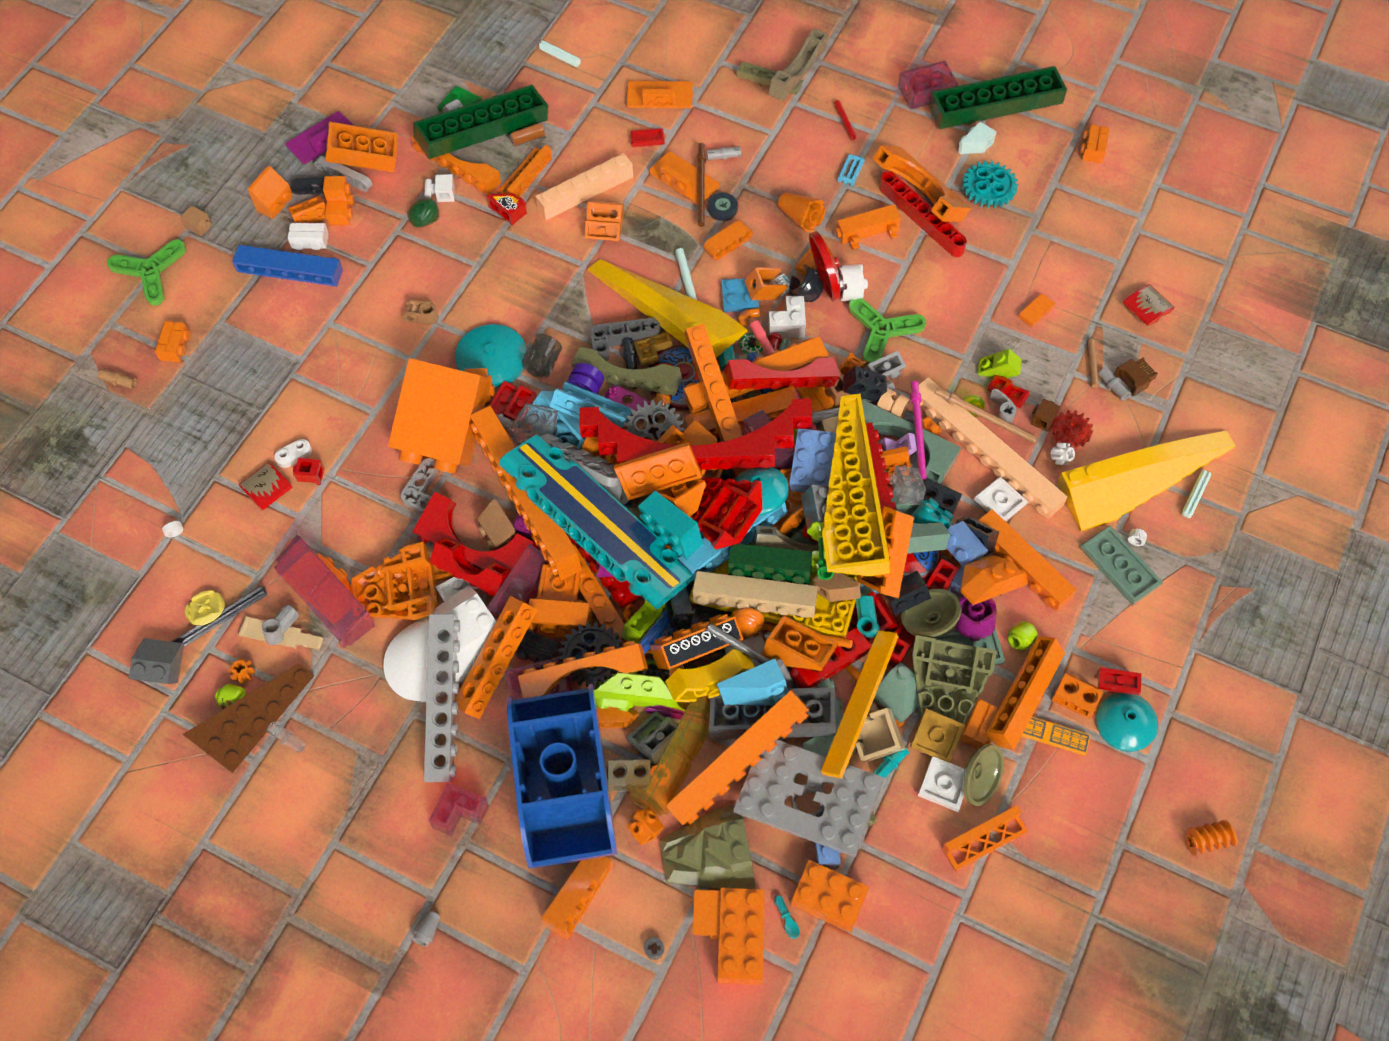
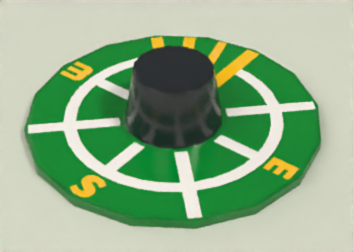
M747 333L741 337L739 347L745 354L752 352L761 353L763 351L754 333Z

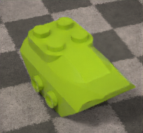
M646 661L647 665H656L655 662ZM618 671L616 674L612 673L610 679L606 678L603 684L601 681H598V686H594L598 708L616 707L618 710L628 711L629 708L634 706L662 705L685 712L684 702L673 701L667 685L657 676L636 674V672L624 674Z

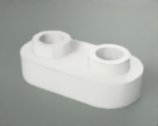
M299 439L279 449L275 453V461L282 468L290 467L297 463L298 458L310 456L312 447L307 440Z

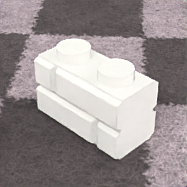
M290 223L288 241L291 248L296 250H302L303 248L313 250L327 248L329 233L325 223Z

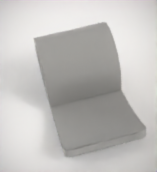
M993 389L990 399L1001 406L997 417L1012 424L1017 412L1016 406L1001 391Z

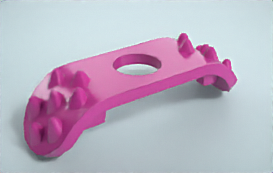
M619 386L610 387L604 396L635 411H638L637 404L644 407V401L651 405L643 397ZM626 396L633 398V402L629 405L622 402Z

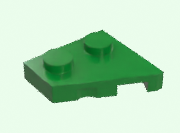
M456 85L437 108L439 112H442L445 105L456 99L463 106L482 101V97Z

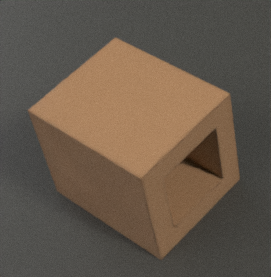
M190 206L180 217L186 229L200 236L209 230L212 225L208 214L193 206Z

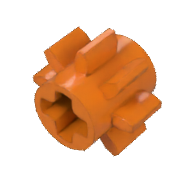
M243 658L235 662L232 661V667L228 669L229 673L232 674L230 678L234 682L238 680L241 684L248 680L251 681L252 674L256 673L254 668H252L253 663L250 660L245 663Z

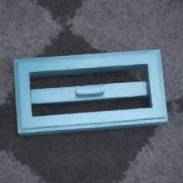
M849 154L838 177V182L844 181V184L850 183V186H854L864 165L865 158ZM851 159H853L854 161L852 163V166L847 176L844 177V174L851 162ZM860 161L859 164H858V167H857V169H856V171H855V173H854V175H853V177H852V179H851L850 177H851V175H852V173H853V171H854V168H855L857 162Z

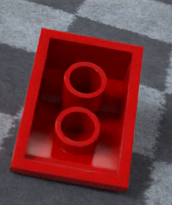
M874 591L867 594L866 596L874 597L879 631L893 632L898 629L900 625L881 595ZM856 603L848 627L849 631L857 627L858 614ZM867 624L864 630H871L873 624ZM865 637V639H866V640L869 642V644L871 645V644H873L875 637H874V638H867V637Z

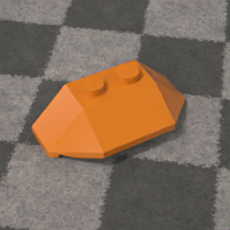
M991 555L964 566L960 592L972 605L1025 586L1028 584V581L1024 574L1010 560Z

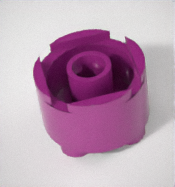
M965 596L959 599L961 616L955 625L958 632L975 642L991 635L996 628L997 609L994 600L988 599L972 605Z

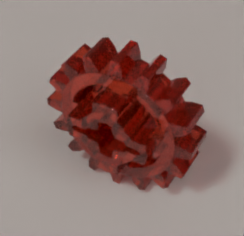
M1067 410L1066 414L1061 412L1059 417H1055L1051 426L1053 429L1051 434L1056 435L1055 441L1060 440L1061 443H1070V447L1073 445L1077 449L1079 444L1084 447L1085 443L1090 441L1093 430H1091L1093 424H1088L1089 418H1083L1084 413L1077 415L1075 410L1071 414Z

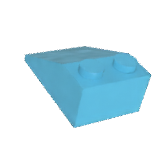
M776 659L717 684L725 705H773L778 703L788 693L785 678Z

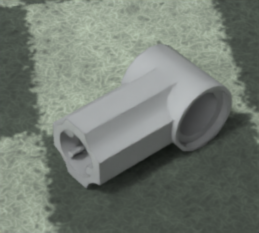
M289 605L284 606L273 619L266 620L262 624L266 643L277 645L282 642L283 634L299 617L298 612Z

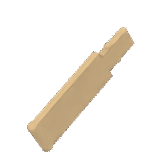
M245 616L238 635L266 642L262 631V624L265 621ZM290 626L283 634L282 642L277 645L295 649L299 645L304 648L320 650L324 638L309 633H302V629Z

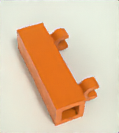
M895 204L837 220V225L834 229L837 239H840L842 244L850 242L853 250L860 248L858 244L861 242L860 239L888 231L892 239L898 237L897 232L899 231L901 216Z

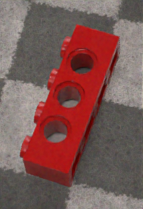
M857 627L852 631L848 630L845 639L852 640V647L846 648L848 651H845L841 646H837L830 657L833 661L828 660L822 671L793 667L790 676L800 689L818 686L867 655L871 645Z

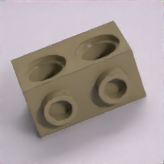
M637 757L634 760L614 758L613 761H608L609 791L651 790L650 760H646L644 757ZM618 770L625 772L622 777L614 776V773ZM644 770L646 773L644 776L638 777L635 775V772Z

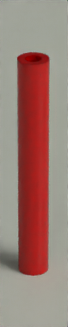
M836 100L834 105L850 139L855 140L857 138L840 100Z

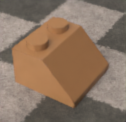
M496 499L492 500L477 518L480 525L477 527L482 537H487L488 541L486 543L491 551L504 547L516 535L513 525Z

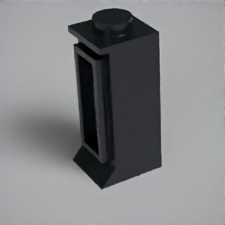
M685 587L665 603L671 626L690 625L695 614L692 610L687 588Z

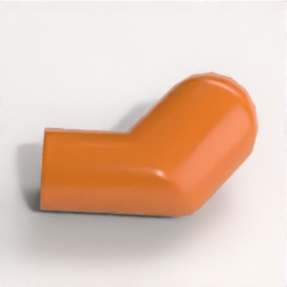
M759 308L744 310L737 316L738 323L745 326L748 324V318L760 317Z

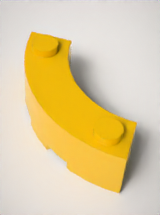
M733 649L727 655L709 665L694 669L678 668L665 682L673 701L694 702L697 700V697L708 696V698L721 695L717 686L718 683L754 668V665L749 656Z

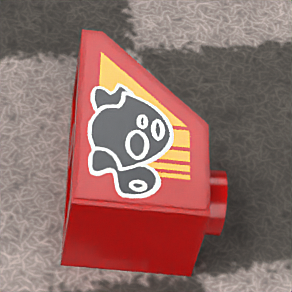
M513 193L489 194L487 196L489 208L511 225H514L527 214L526 202L523 198L517 197Z

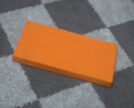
M689 442L614 465V470L628 500L702 478V472Z

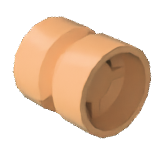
M887 388V392L880 397L877 407L903 418V413L907 411L910 404V398L902 394L897 396L895 391Z

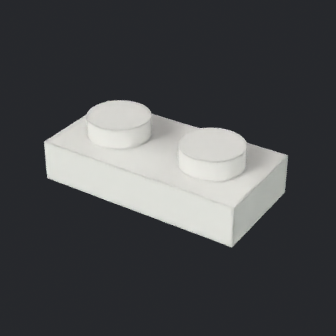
M453 577L436 586V589L445 602L470 584L462 579Z

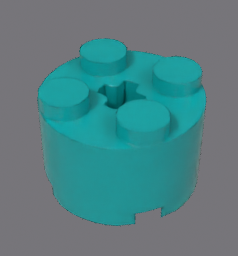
M929 498L928 501L923 500L911 514L914 517L913 523L942 522L947 529L953 525L952 520L954 516L949 511H944L938 507L939 504L932 498Z

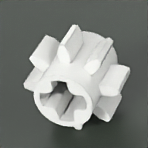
M1057 443V446H1054L1051 450V458L1056 460V465H1069V462L1075 456V451L1070 447V443Z

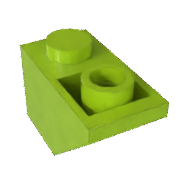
M1006 349L980 358L977 374L992 378L995 375H999L1008 379L1020 375L1022 359L1011 349Z

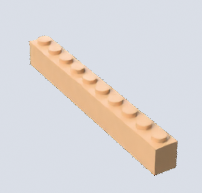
M930 378L925 379L919 384V393H921L922 397L920 407L926 415L935 420L941 429L951 434L955 441L960 442L966 447L970 454H974L984 466L989 467L998 478L1002 477L1028 503L1034 506L1039 514L1049 519L1064 506L1067 496L966 409L956 404L951 405L947 403L946 399L934 394L937 387H940Z

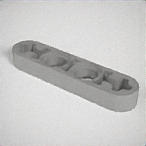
M319 156L314 162L315 167L320 172L329 176H346L347 182L351 186L367 192L373 185L367 176L341 164L325 162L326 158L323 156Z

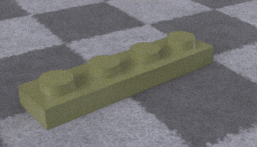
M743 62L737 70V76L768 86L771 85V80L777 73L776 71ZM800 80L790 93L797 95L803 85V80Z

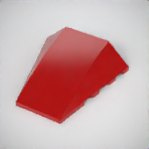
M703 477L701 480L705 481L706 486L698 510L690 518L697 522L699 531L703 533V536L716 550L740 543L762 511V483L756 480L749 482L748 480L735 481L734 479L722 480L721 478Z

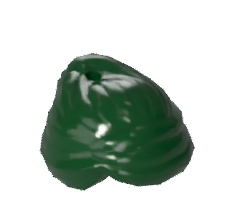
M419 200L412 204L408 211V219L412 226L424 227L439 219V208L434 200Z

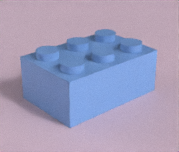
M798 429L790 477L791 491L805 492L811 485L829 486L836 440L835 432Z

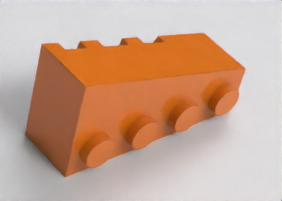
M884 506L881 515L890 561V574L875 576L859 575L857 581L881 594L899 598L914 517Z

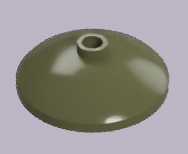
M930 589L931 599L901 613L904 628L914 636L936 637L946 633L956 625L961 616V605L958 598L947 590Z
M986 744L980 747L970 757L965 766L962 782L963 793L967 802L974 806H981L987 803L1000 784L1004 770V756L998 746Z

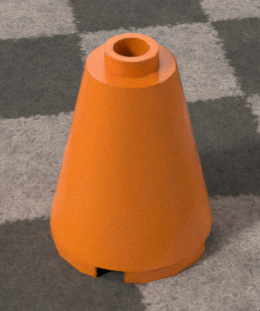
M787 192L778 199V207L803 231L808 233L813 232V228L816 225L819 226L825 216L826 208L823 207L825 203L820 199Z

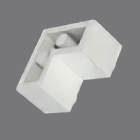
M786 296L785 311H769V335L775 332L779 333L781 338H805L804 296Z

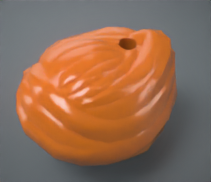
M753 608L733 611L730 616L736 617L743 638L755 635L765 624L762 613Z

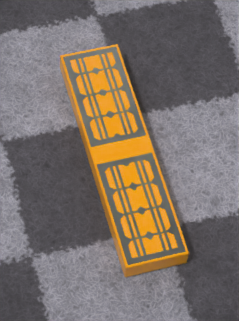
M1031 717L1022 734V737L1083 756L1087 753L1090 740L1089 734Z

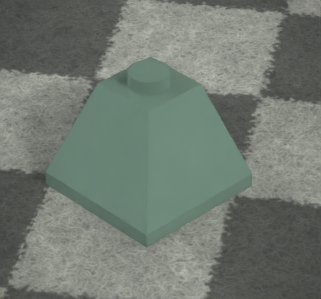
M901 662L883 679L874 697V701L883 709H891L894 718L900 723L904 722L919 707L915 673Z

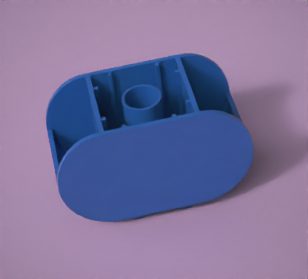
M588 684L589 688L517 700H514L512 696L507 697V718L518 817L524 853L529 869L617 855L612 807L593 684Z

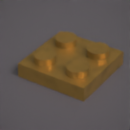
M925 708L910 747L950 763L965 725Z

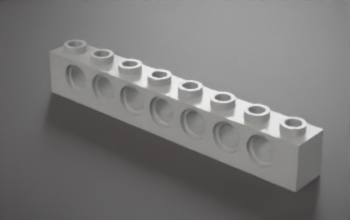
M454 614L429 615L424 782H453V778H456V765H453V757L457 755V744H454V736H457L458 725L454 723L455 715L458 714V702H455V694L459 692V683L456 681V673H459V661H456V653L460 651V641L457 640V632H460L461 624ZM444 631H449V639L441 641L440 635ZM447 651L449 653L448 660L441 662L440 654ZM447 672L448 680L441 683L439 681L440 674ZM446 692L448 699L445 703L441 704L438 697L441 693ZM445 713L447 721L440 725L438 723V716ZM444 734L447 740L444 745L440 746L437 743V738L439 735ZM440 755H444L446 758V763L442 767H439L436 762Z

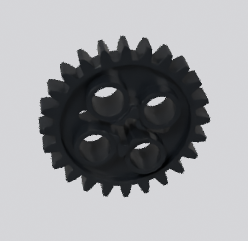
M587 622L586 628L579 624L578 631L573 628L571 629L572 636L565 635L567 642L561 641L563 648L558 649L562 656H559L558 659L563 664L564 659L574 657L577 654H581L582 657L580 659H582L583 654H586L587 651L589 653L595 652L597 655L601 654L603 649L608 647L623 648V640L619 639L618 632L613 634L612 627L606 630L605 624L600 628L597 622L594 623L593 627H590L589 622ZM588 639H595L591 644L586 643ZM598 667L594 671L584 668L570 674V680L574 682L577 679L579 686L585 682L587 688L588 684L593 682L594 686L597 687L598 681H601L603 684L606 678L610 679L612 677L611 674H616L618 671L608 667Z

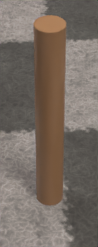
M1089 339L1087 342L1092 388H1098L1099 379L1095 340Z

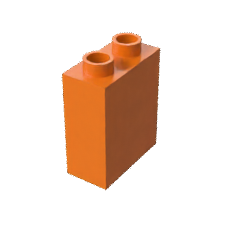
M409 358L388 447L400 450L398 460L421 465L422 456L436 459L434 469L456 474L458 465L470 466L476 444L473 436L474 433L469 425L472 423L470 415L484 409L491 379Z

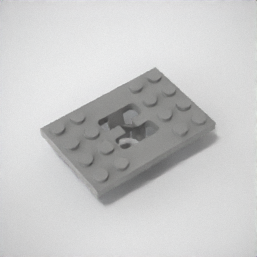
M777 740L776 743L778 745L769 753L765 751L761 754L762 760L754 767L751 766L733 809L734 813L856 858L884 777L847 765L842 779L825 776L821 773L826 759L825 756ZM796 774L807 775V784L799 785L794 783ZM823 782L833 785L830 794H824L822 791ZM806 792L815 793L813 800L820 803V810L811 814L798 810L795 803L799 795L802 796ZM788 796H792V808L784 804Z

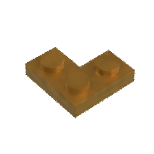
M667 331L634 341V346L642 366L658 362L659 358L656 351L665 350L673 346Z

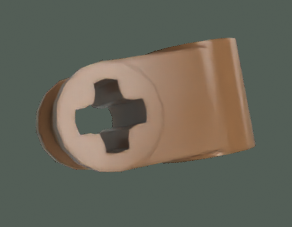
M413 299L407 300L406 311L402 314L403 320L408 323L433 325L439 319L435 305L432 302L416 301Z

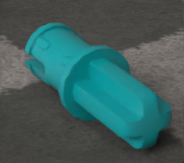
M905 747V750L885 756V760L874 771V774L885 779L893 769L898 768V764L909 754L908 749Z

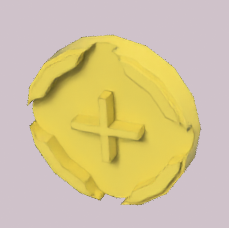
M211 590L200 592L191 599L192 602L190 604L187 603L184 613L188 621L193 625H205L221 615L225 602L218 592L214 593Z

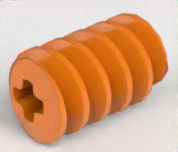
M1227 820L1203 826L1199 825L1195 828L1190 827L1186 831L1187 846L1190 853L1194 856L1197 854V849L1201 854H1204L1205 847L1207 851L1212 852L1213 845L1216 850H1220L1221 844L1224 848H1228L1229 842L1232 846H1236L1238 842L1236 833Z

